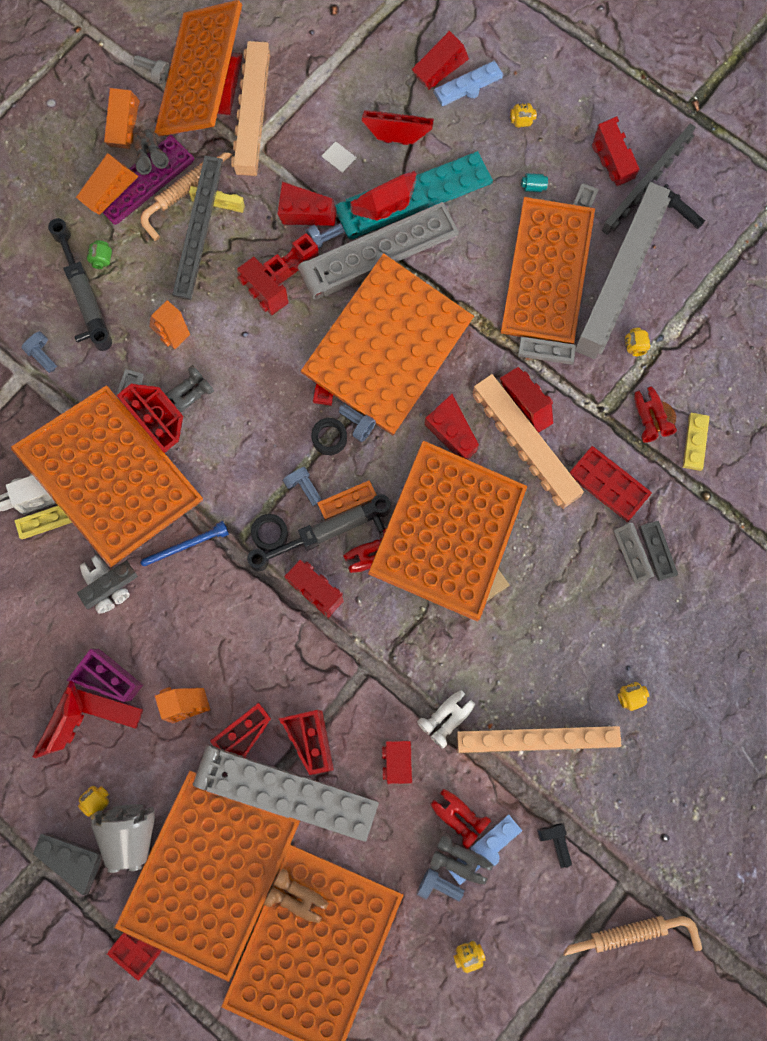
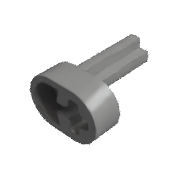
M135 55L133 64L150 70L151 81L162 85L169 74L170 64L162 60L156 62Z

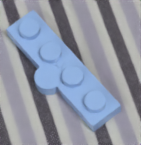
M493 61L435 88L434 94L441 106L466 95L469 98H476L479 95L480 88L502 79L503 73L497 63Z
M507 815L469 849L484 856L495 866L500 859L498 852L521 833L522 830L511 816ZM459 858L456 859V861L460 863L467 864L465 861ZM449 871L460 885L466 880Z

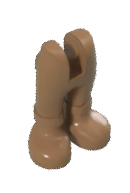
M282 868L274 885L302 899V902L272 887L264 905L271 907L275 903H280L282 907L287 908L295 915L310 922L320 923L322 916L309 908L313 903L318 907L327 909L329 903L315 891L298 884L294 880L292 882L288 877V871Z

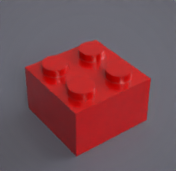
M411 741L386 742V746H382V760H387V767H383V780H387V784H412Z

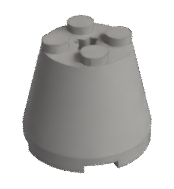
M142 804L114 806L113 809L106 811V813L102 814V811H97L91 815V826L109 873H115L120 871V869L128 868L129 871H137L147 861L155 820L153 807L143 809Z

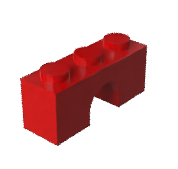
M305 233L292 243V249L286 256L281 258L276 254L265 262L263 266L267 269V273L270 276L274 275L277 280L275 282L280 285L299 271V264L319 256L318 245Z

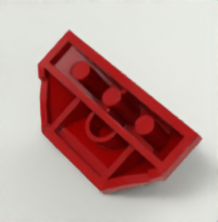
M231 52L218 114L231 115L243 53Z
M364 110L362 115V122L378 140H382L385 143L399 142L402 145L417 142L432 130L434 123L433 118Z
M412 171L402 174L366 192L358 199L351 201L352 214L377 221L389 217L396 211L404 210L409 205L416 184V172Z
M131 383L116 395L163 453L179 442L184 416L160 387Z
M69 681L35 748L33 758H39L63 750L66 743L71 744L76 734L73 730L75 726H80L84 715H82L83 704L73 681Z

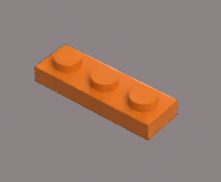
M369 480L317 502L324 520H327L372 500L376 493Z

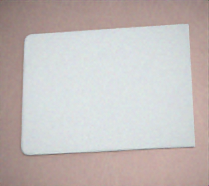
M334 142L322 155L324 159L341 172L357 158L337 142Z

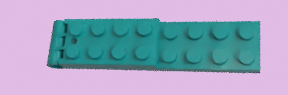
M477 151L416 175V184L409 205L404 210L396 211L385 219L382 218L376 221L352 214L351 201L358 199L368 191L347 198L346 202H340L335 205L336 214L348 239L353 240L439 203H445L492 184L493 179Z

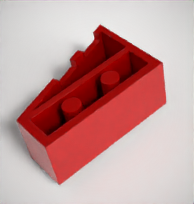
M449 30L412 68L415 77L430 90L468 61L469 57L464 44Z
M618 116L598 124L592 143L594 152L599 155L602 166L606 167L611 181H614L617 187L636 179L639 172L631 148L627 149L624 142L626 135L624 132H620L617 125L619 122Z
M282 182L277 214L283 225L335 226L336 206L330 197Z
M451 394L425 418V426L453 454L469 460L477 452L479 444L453 394Z
M299 560L284 576L285 580L323 615L329 618L344 602L343 593L336 587H332L322 574L318 575L314 572L315 568L306 561L304 563Z
M258 702L214 736L210 742L214 747L246 757L271 720V717Z
M322 710L279 718L309 775L334 770Z

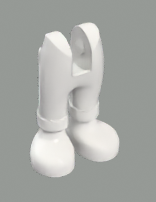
M97 555L91 558L96 567L93 571L85 562L80 565L81 573L87 585L110 571L105 562ZM121 588L111 595L116 604H121L130 594L126 588ZM109 597L100 601L95 606V610L99 614L115 608L114 603Z
M462 690L445 700L438 710L431 715L432 718H420L417 721L420 728L429 735L450 713L452 714L441 725V728L430 736L442 749L447 746V734L450 735L452 730L469 716L475 706L472 700L466 703L462 709L456 704L465 695Z

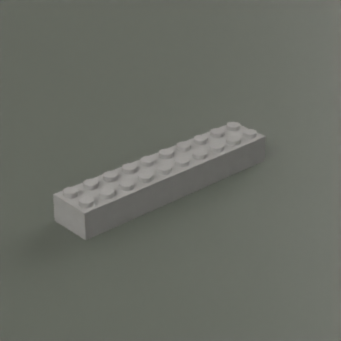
M652 182L649 183L575 349L576 352L596 359L597 354H602L671 198L668 197L669 189Z

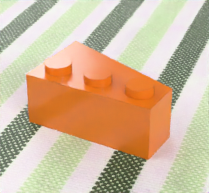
M110 88L104 142L109 147L130 149L133 143V132L140 100L131 90Z
M107 153L76 198L90 210L100 215L139 176Z
M168 300L151 315L149 327L161 337L160 340L167 347L171 346L173 349H176L190 335L181 312Z
M168 687L160 690V694L155 695L161 719L170 723H176L211 710L204 688L172 689Z

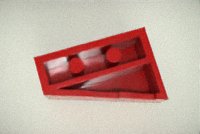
M254 256L237 268L238 281L242 286L246 285L248 287V292L253 299L257 298L259 300V305L264 312L268 311L272 316L289 303L286 287L283 284L279 286L275 282L277 280L274 275L270 276L267 273V269Z
M516 367L500 378L501 386L538 433L554 424L552 399L548 395H544L540 386L531 381L526 371L523 372L519 367Z

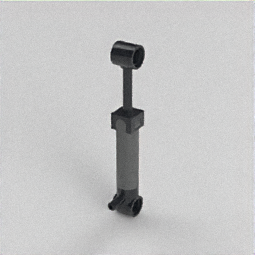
M55 218L49 222L48 230L54 240L61 243L69 266L63 269L88 329L86 332L75 335L74 338L77 343L90 338L98 350H108L112 346V338L109 335L95 299L87 273L81 262H75L68 244L71 232L64 220ZM100 337H104L103 340L98 341Z
M382 494L376 495L372 500L325 521L299 529L300 538L266 553L261 549L250 551L247 561L254 571L260 572L267 568L269 559L303 544L306 551L318 547L319 543L371 520L374 521L378 532L382 533L385 527L380 517H385L389 514L390 499ZM382 502L386 505V507L384 509H378L376 505ZM260 556L263 558L260 564L253 563L255 557Z

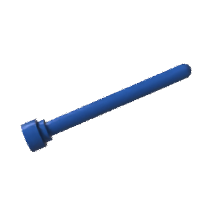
M224 521L216 523L212 530L141 560L140 564L147 566L215 536L223 538L229 535Z

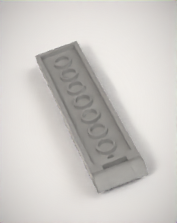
M442 202L311 260L304 261L298 265V270L312 298L316 300L365 280L383 253L398 262L457 236L459 231Z
M206 745L193 782L194 787L206 790L207 792L287 818L291 817L364 842L367 840L379 804L376 800L210 745ZM227 772L228 775L223 776L222 773Z

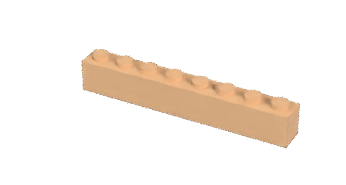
M248 41L247 49L244 48V60L246 61L245 64H242L244 79L240 81L242 94H239V105L241 106L237 110L239 124L235 126L237 141L234 140L233 143L235 156H232L231 164L235 168L236 175L257 176L270 49L268 42Z
M493 374L475 385L473 389L475 401L483 405L486 415L489 418L492 417L496 422V428L507 436L506 440L509 445L517 449L520 459L523 462L526 461L530 466V472L541 480V486L545 491L551 493L554 503L564 509L580 498L584 493L582 488Z
M620 726L462 731L456 733L457 753L621 747Z

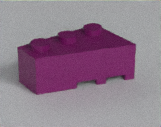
M90 649L66 680L68 682L73 681L87 689L95 690L123 702L132 701L143 686L140 681L100 649Z

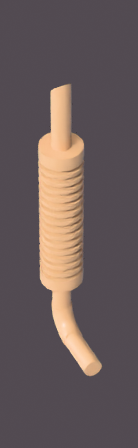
M222 153L217 158L223 159V161H225L229 157H231L232 154ZM203 162L177 180V183L175 182L174 185L172 184L162 191L160 195L155 196V203L142 212L141 224L154 241H157L160 236L150 225L149 217L161 208V210L165 211L168 207L179 201V198L181 199L182 196L184 197L185 194H188L191 186H198Z
M657 916L635 922V924L631 923V925L627 924V926L623 925V927L619 926V928L615 927V929L611 928V930L607 929V931L603 930V932L592 933L591 940L568 945L563 956L595 948L596 952L599 953L603 952V949L607 951L608 949L611 950L612 948L634 944L668 935L667 929L677 926H686L688 928L694 951L702 950L698 928L690 918L678 916L664 920L663 916Z

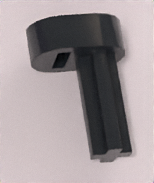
M564 823L538 829L539 841L553 839L560 868L572 866L564 837L567 834Z

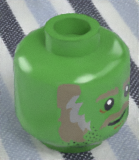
M101 240L91 243L88 247L87 261L92 264V267L103 269V267L110 265L112 249L109 244Z

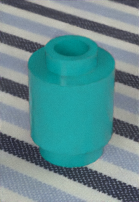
M526 173L525 177L521 179V188H524L525 192H542L547 190L548 176Z

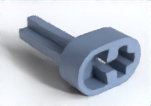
M341 223L321 233L315 225L305 229V232L318 245V249L323 247L324 242L345 232Z
M39 331L27 339L21 348L28 356H33L50 373L55 371L57 365L41 350L47 343L48 338Z
M344 403L343 406L339 407L340 410L338 412L357 424L353 437L360 442L365 441L375 427L376 420L368 415L363 416Z
M305 467L294 471L282 480L287 489L299 484L312 506L322 501L308 478L310 474Z
M428 868L416 895L426 900L434 888L460 902L465 890L439 877L438 872Z

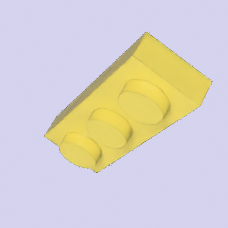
M193 186L190 187L189 191L192 202H194L197 187ZM217 190L213 206L243 213L245 208L243 197L236 194H225Z
M690 413L682 468L703 470L710 416Z
M59 506L14 520L19 538L22 540L72 523Z

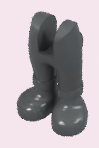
M149 129L144 130L145 138L141 139L138 133H135L133 137L134 148L137 154L135 166L137 171L144 175L150 173L152 169L147 149L153 164L157 168H165L169 163L167 154L159 149L157 139Z
M194 365L188 368L189 378L165 394L171 402L176 403L174 405L180 413L191 406L197 399L199 400L201 398L200 395L212 394L214 392V389ZM199 383V386L197 388L191 390L190 393L182 397L188 390L192 389L194 385Z
M445 832L437 848L450 853L454 857H458L467 864L460 863L436 851L430 868L438 870L440 867H446V870L452 871L468 881L486 885L488 878L480 873H476L475 870L479 865L492 871L494 865L484 856L470 849L463 848L459 844L455 845L452 842V835Z

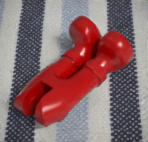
M652 386L647 388L651 401L644 403L640 390L634 392L636 409L643 426H645V430L641 435L644 443L652 442L659 436L650 409H652L656 422H658L661 436L667 437L677 431L676 426L666 420L667 416L664 412L662 401Z
M382 538L359 545L343 555L345 561L357 557L360 559V562L348 567L350 573H358L370 569L375 555L369 557L368 555L378 550Z
M442 789L440 794L450 805L444 809L435 800L430 805L440 819L453 828L458 835L461 834L463 838L462 846L468 849L477 839L478 835L466 827L467 825L455 813L459 814L467 823H470L479 834L484 831L492 820L487 816L482 818L476 817V814L452 792Z

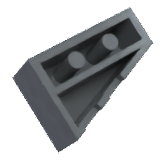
M41 833L33 855L82 896L89 894L102 861L100 851L50 833Z

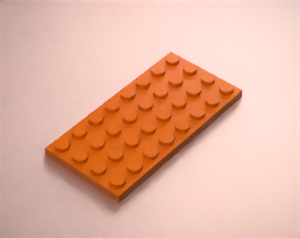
M239 0L183 13L154 132L158 136L215 127L242 9V3Z
M524 197L500 334L574 344L595 208Z

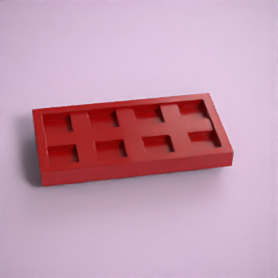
M594 446L590 447L569 472L579 485L627 523L652 494L650 490Z
M123 932L107 955L139 981L161 954L162 950Z

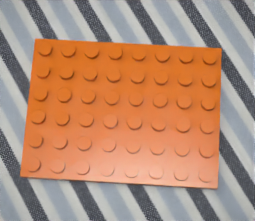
M383 253L301 369V373L363 416H370L376 420V425L394 435L474 316Z
M107 385L11 446V450L110 568L203 500L202 496L167 455L163 453Z
M423 440L368 574L478 622L483 613L527 486Z
M189 771L115 928L229 982L300 820L291 817L287 818L194 787L193 782L196 773Z
M290 844L275 881L283 868L288 871V877L292 882L294 880L298 884L320 894L329 905L327 909H323L313 903L311 904L309 909L322 916L320 923L307 921L295 915L287 908L282 907L280 903H275L271 907L264 905L221 1007L294 1041H346L404 894ZM273 883L272 887H275L285 895L287 894L292 898L302 902V899H300L299 897L289 893L287 890L275 886Z

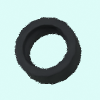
M335 418L319 420L315 423L311 432L313 446L323 455L331 456L338 454L347 444L345 426ZM325 427L336 428L340 433L339 442L331 447L322 445L318 439L320 430Z
M264 514L258 517L252 524L251 537L259 549L268 552L287 542L288 530L282 518L274 514ZM267 522L277 524L281 530L280 538L271 544L262 542L258 535L259 528Z

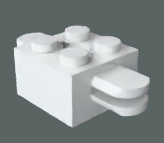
M32 474L23 479L17 478L12 480L11 483L6 484L8 492L0 495V511L14 507L23 515L56 504Z

